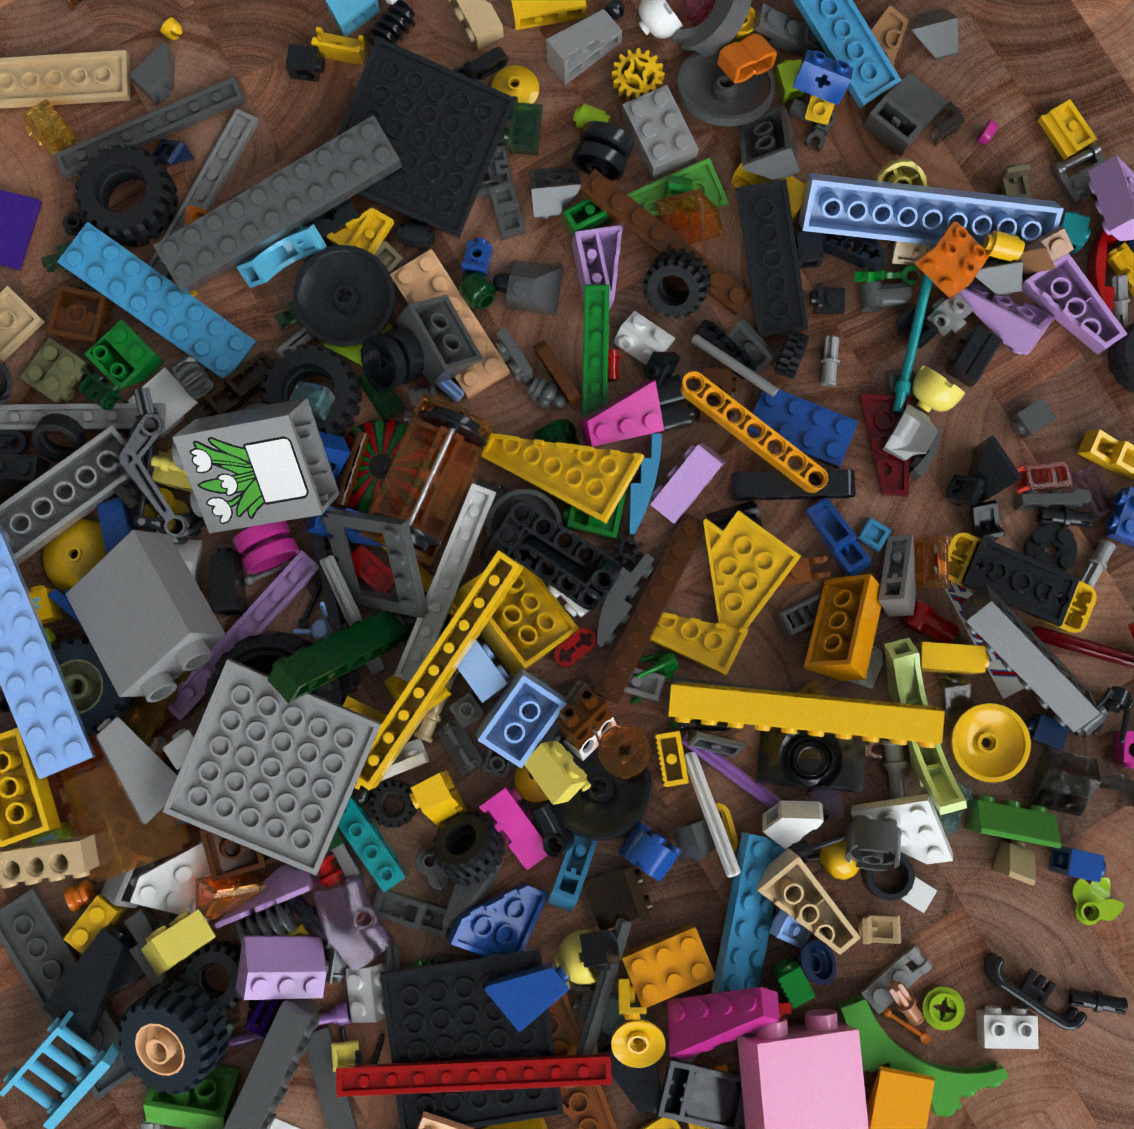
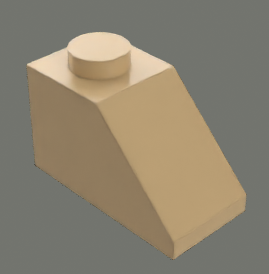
M1012 839L1011 843L1001 841L992 871L1034 886L1036 882L1035 852L1027 850L1028 844Z

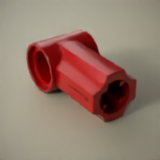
M915 600L914 615L906 616L903 624L917 633L926 634L939 643L950 644L955 639L959 627L936 614V611L929 605Z

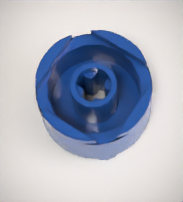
M639 822L632 829L618 852L632 864L640 867L646 874L661 882L682 850L670 842L665 845L667 842L665 837L656 831H652L650 834L651 829L642 822Z

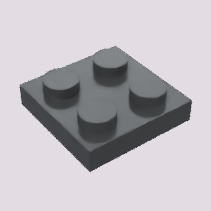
M506 327L497 331V351L504 362H510V371L518 383L522 381L524 386L527 387L534 381L532 368Z

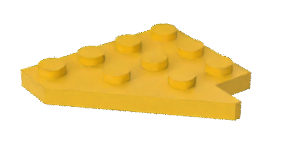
M738 510L724 530L707 518L704 519L703 524L718 622L729 627L747 629L800 559L801 555Z

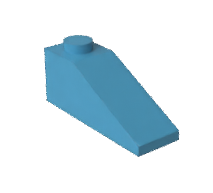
M574 835L575 843L573 847L566 851L547 902L569 912L573 911L578 901L598 842Z

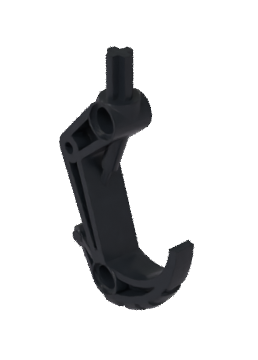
M149 387L135 389L133 392L139 415L135 416L134 425L115 456L116 465L141 496L139 512L133 518L132 523L137 528L148 527L154 533L168 534L174 543L183 545L187 543L189 536L194 538L202 533L201 528L203 526L206 527L203 517H198L193 510L174 514L149 475L151 459L155 456L157 438L163 431L164 422L159 416V412H154ZM146 419H151L155 423V430L152 433L144 428V421ZM143 455H144V460H143V462H146L145 467H144V465H143L142 462H141V458H142ZM145 502L154 512L155 517L146 518L143 516ZM172 519H175L179 524V528L175 533H171L168 530V522Z

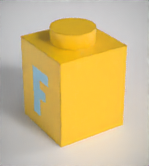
M45 585L29 588L30 596L42 625L63 619L60 606L48 596L54 589L46 588Z

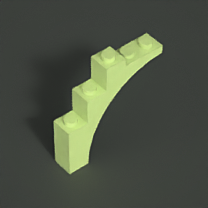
M905 638L884 644L888 693L893 701L896 703L928 706L919 652L911 639ZM907 741L911 771L920 787H925L940 815L967 808L966 799L949 768L941 745L935 744V748L918 746L915 741Z

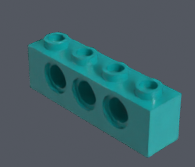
M351 795L338 827L381 890L385 893L408 876L409 872L364 807H360Z

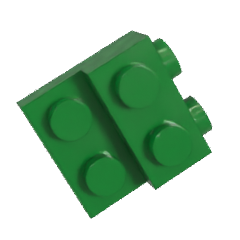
M627 489L606 524L572 505H569V508L564 507L561 518L562 522L571 531L587 535L591 533L616 539Z

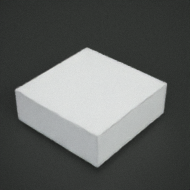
M915 877L913 888L901 899L922 913H925L937 890Z

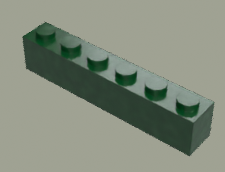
M374 612L362 622L358 620L345 630L339 629L327 639L320 638L308 648L301 647L287 658L285 656L280 657L272 665L273 670L267 680L289 704L399 646L408 630L391 612Z

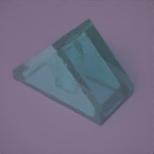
M298 381L289 401L308 398L313 416L325 421L335 396L326 386Z

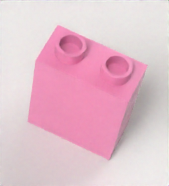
M808 1010L804 1012V1024L788 1026L787 1018L784 1017L779 1019L780 1021L737 1037L745 1129H869L859 1029L838 1021L836 1010Z

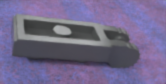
M1076 489L1073 493L1052 490L1047 492V494H1038L1036 490H1028L1022 492L1013 501L1014 509L1038 510L1041 507L1061 510L1063 507L1081 509L1085 504L1091 502L1092 493L1085 489Z

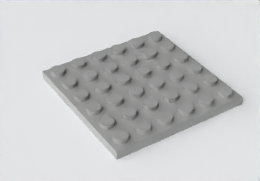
M228 659L171 790L163 813L317 875L382 723L312 693H308L288 704L267 680L269 675Z

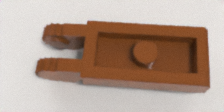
M828 556L810 559L808 557L800 558L778 588L807 584L814 580L830 578L831 571L811 574L809 566L829 562Z

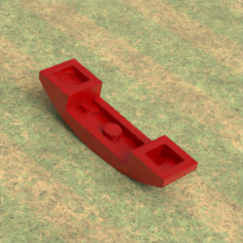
M1102 226L1089 252L1086 278L1110 311L1113 312L1115 287L1105 286L1107 248L1117 238L1112 234L1108 235Z

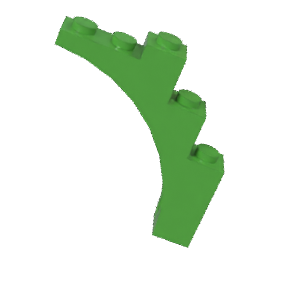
M861 994L836 1002L843 1023L859 1029L863 1071H877L880 1066L883 1067V1064L886 1063L887 1068L934 1076L935 1083L930 1110L937 1117L952 1116L956 1113L955 1110L962 1108L959 1100L960 1096L963 1098L974 1096L977 1090L985 1087L988 1089L999 1087L1002 1081L1009 1079L1006 1069L998 1062L977 1067H951L934 1064L916 1057L898 1046L885 1033L875 1019L866 998Z

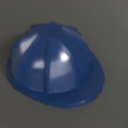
M814 939L805 944L799 953V966L806 978L818 985L825 986L830 984L836 974V960L833 951L820 939Z

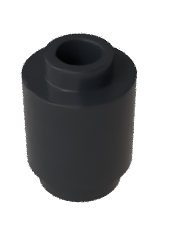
M413 222L400 224L397 234L398 243L403 244L404 247L428 250L430 245L435 243V230H432V227L428 224Z

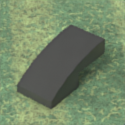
M510 181L488 187L502 239L505 240L526 234L513 182Z

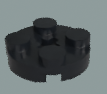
M1048 524L1038 527L1027 537L1023 552L1026 556L1065 572L1074 566L1078 548L1071 530L1059 525ZM1049 543L1053 544V547L1056 548L1053 557H1050L1049 552H1045V548L1049 546Z

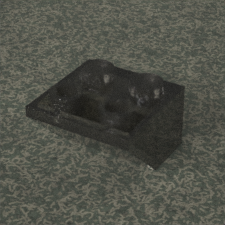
M1045 747L1035 767L1029 804L1081 817L1102 782L1097 759Z

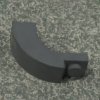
M716 0L710 15L704 22L693 28L676 30L673 33L672 41L679 44L681 49L696 51L702 56L716 53L738 33L748 15L752 0Z

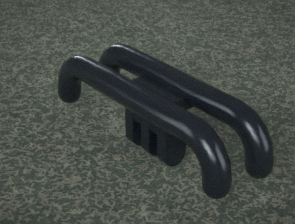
M995 953L987 955L984 962V972L994 985L1061 1029L1076 1030L1086 1022V1013L1083 1011L1079 1012L1076 1007H1070L1065 1014L1059 1015L1044 1005L1055 988L1054 982L1049 980L1042 988L1046 977L1040 974L1033 982L1037 971L1030 968L1017 987L1002 976L1001 970L1005 963L1004 959Z

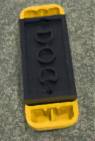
M958 533L952 537L940 565L941 575L947 581L973 592L987 584L1008 607L1069 633H1077L1085 629L1096 603V591L1090 585L1079 581L1080 578L984 537L980 539L968 533Z

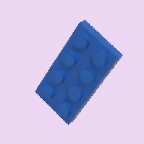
M780 389L774 397L762 390L752 413L808 457L837 469L842 464L858 421ZM747 428V432L759 436V431L756 428Z

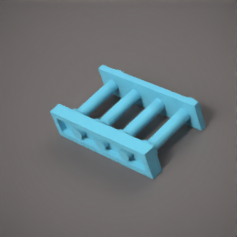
M70 1010L62 1019L58 1016L46 1030L49 1033L19 1069L13 1067L2 1080L6 1085L0 1091L1 1096L4 1097L14 1085L47 1109L46 1113L49 1114V1117L43 1124L47 1129H54L110 1068L120 1053L119 1047L114 1043L106 1051L102 1049L98 1051L67 1028L65 1025L74 1014ZM58 1035L90 1059L92 1067L81 1066L51 1042ZM42 1052L76 1076L75 1080L77 1083L71 1082L69 1084L36 1059ZM27 1069L31 1070L62 1093L61 1097L63 1099L59 1100L57 1098L54 1100L22 1075Z

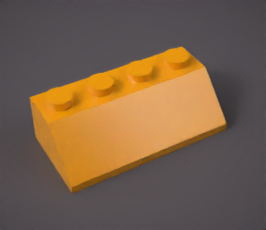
M871 574L825 579L804 664L806 670L840 681L866 680L882 606L879 602L881 585Z

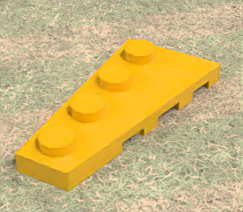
M664 612L650 641L726 677L749 629L734 628L725 624H714L701 621V619H689Z

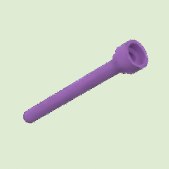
M349 1002L336 1004V1007L332 1008L330 1012L322 1013L318 1026L331 1022L340 1026L352 1023ZM247 1032L231 1036L227 1042L229 1047H236L264 1040L265 1038L253 1032Z

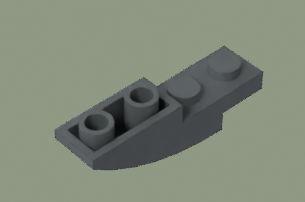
M764 3L757 7L753 30L767 36V42L770 45L803 57L807 49L820 51L826 55L806 21L801 23Z
M648 553L644 555L631 573L622 567L618 580L607 594L598 623L597 646L599 648H602L604 644L609 646L617 636L614 632L619 624L624 626L632 616V613L629 612L632 605L626 602L625 599L627 597L631 600L640 588L636 584L641 577L647 579L655 567L651 565L654 558Z

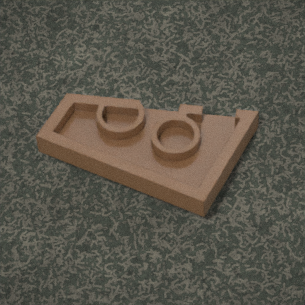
M889 5L871 31L894 67L897 51L901 46L909 20Z

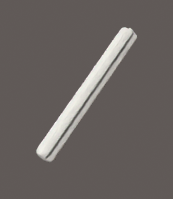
M695 752L686 753L684 755L686 768L726 876L729 878L737 876L741 871L697 754Z

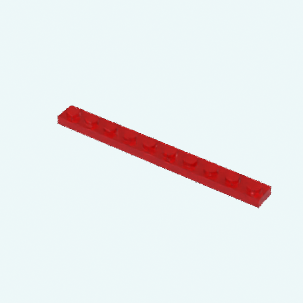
M610 1054L339 1065L336 1068L337 1097L612 1085Z

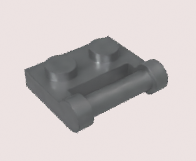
M1096 142L1087 146L1085 151L1063 163L1058 162L1051 166L1052 175L1071 205L1093 194L1088 185V182L1091 181L1088 171L1106 161L1102 155L1101 147ZM1088 159L1092 161L1093 165L1071 177L1067 176L1066 171Z

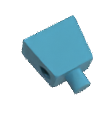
M324 0L344 37H347L381 12L378 0Z

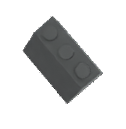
M785 105L767 111L753 122L738 126L742 167L745 171L773 180L788 178L800 172L794 128Z
M448 295L409 304L395 320L399 328L410 331L417 339L424 357L423 371L431 385L450 380L483 359Z

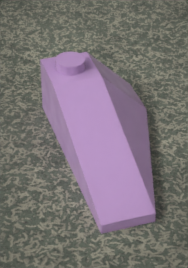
M973 281L969 286L958 292L984 324L996 336L1000 337L1003 343L1009 346L1011 351L1017 354H1029L1055 317L1030 303L1024 302L1022 306L1010 300L1011 296L990 294L989 288Z
M286 863V865L279 867L215 923L216 929L242 919L253 912H259L276 903L279 904L310 891L318 886L317 875L299 868L294 870L292 865Z

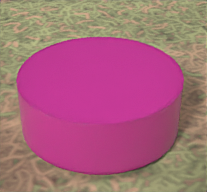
M989 119L977 136L976 142L983 146L986 145L995 134L998 123Z

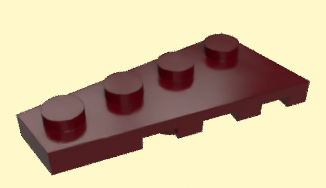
M860 394L858 397L881 496L907 497L909 495L910 458L902 461L882 450L901 413L892 411L896 395ZM906 396L904 408L907 404L911 405V396Z

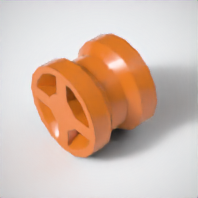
M87 879L81 881L76 887L69 886L64 890L66 903L73 912L81 910L84 905L89 906L97 896L92 883Z

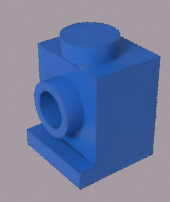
M475 238L474 241L468 240L464 260L461 265L463 275L481 272L488 278L493 257V247L489 245V241L483 238ZM473 254H481V256L476 258Z

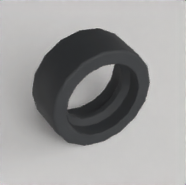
M52 413L42 417L32 432V443L37 452L46 459L60 463L85 445L86 441L83 427L70 416L60 413ZM45 430H57L64 433L72 441L73 446L64 447L55 444L47 437Z
M901 853L900 866L903 869V879L898 887L893 890L881 889L876 885L873 879V871L861 870L862 881L867 890L876 897L887 901L899 900L906 896L913 888L915 881L914 867L910 860Z

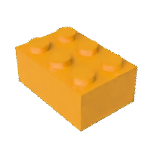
M693 923L627 950L622 955L623 963L632 985L635 987L641 1007L648 1008L711 981L715 976Z

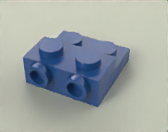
M1126 487L1120 489L1114 497L1113 503L1115 505L1112 514L1106 522L1107 530L1105 536L1134 548V488Z

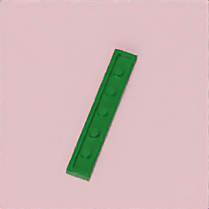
M584 284L582 418L607 404L610 285Z

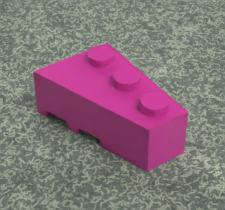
M656 380L641 382L637 387L623 393L617 399L580 419L584 445L594 447L664 431Z
M507 786L483 803L480 809L483 813L486 812L494 823L495 829L502 834L510 849L525 869L528 870L547 856L543 849L544 838L535 825L536 823L530 813L531 809L526 811L520 803L523 801V798L516 788L510 789Z

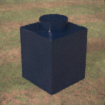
M1033 714L1026 722L1032 742L1052 750H1063L1070 731L1068 725L1063 727L1057 720L1043 714Z

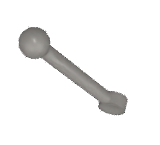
M291 560L285 561L282 566L253 577L246 576L243 582L246 586H250L256 580L283 571Z

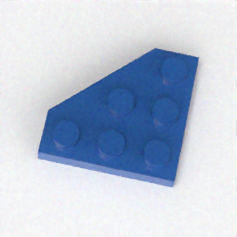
M523 882L458 915L447 941L451 945L483 956L524 950L549 893Z

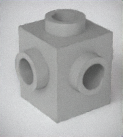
M957 293L950 299L946 300L942 297L932 306L934 311L927 319L945 336L951 330L954 333L960 330L967 323L964 319L974 310Z

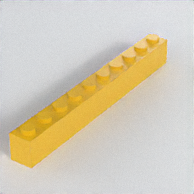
M497 551L381 724L357 780L359 784L368 790L379 785L524 569L523 565L504 552Z

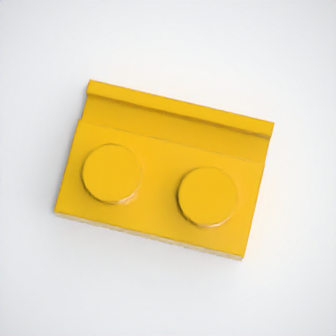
M1071 99L1038 119V123L1064 161L1097 140V137Z

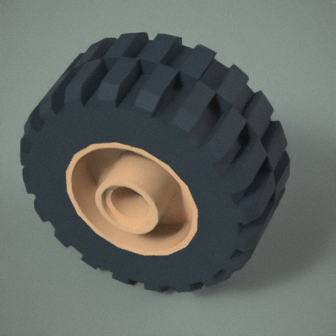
M166 981L153 986L126 1010V1013L123 1014L120 1020L118 1038L121 1039L119 1041L120 1052L124 1053L123 1060L126 1065L129 1064L131 1067V1073L135 1077H140L142 1079L141 1083L147 1087L151 1085L155 1091H166L167 1094L186 1093L192 1088H196L220 1064L228 1047V1042H226L228 1040V1029L224 1028L226 1020L224 1016L220 1015L219 1006L217 1003L213 1004L211 1002V997L206 992L201 993L195 985L186 986V982L176 981L174 983V981Z

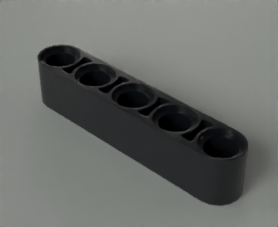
M846 469L825 470L828 474V482L816 493L804 491L780 471L732 473V500L852 498L856 496L855 471ZM815 474L809 475V482L814 486H818L820 484L819 477Z

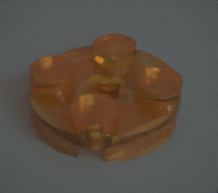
M633 725L613 726L602 735L599 741V760L604 769L613 776L629 779L641 773L649 763L652 754L649 741L643 731ZM629 745L631 747L629 750L630 754L627 757L618 756L620 754V746L627 747Z

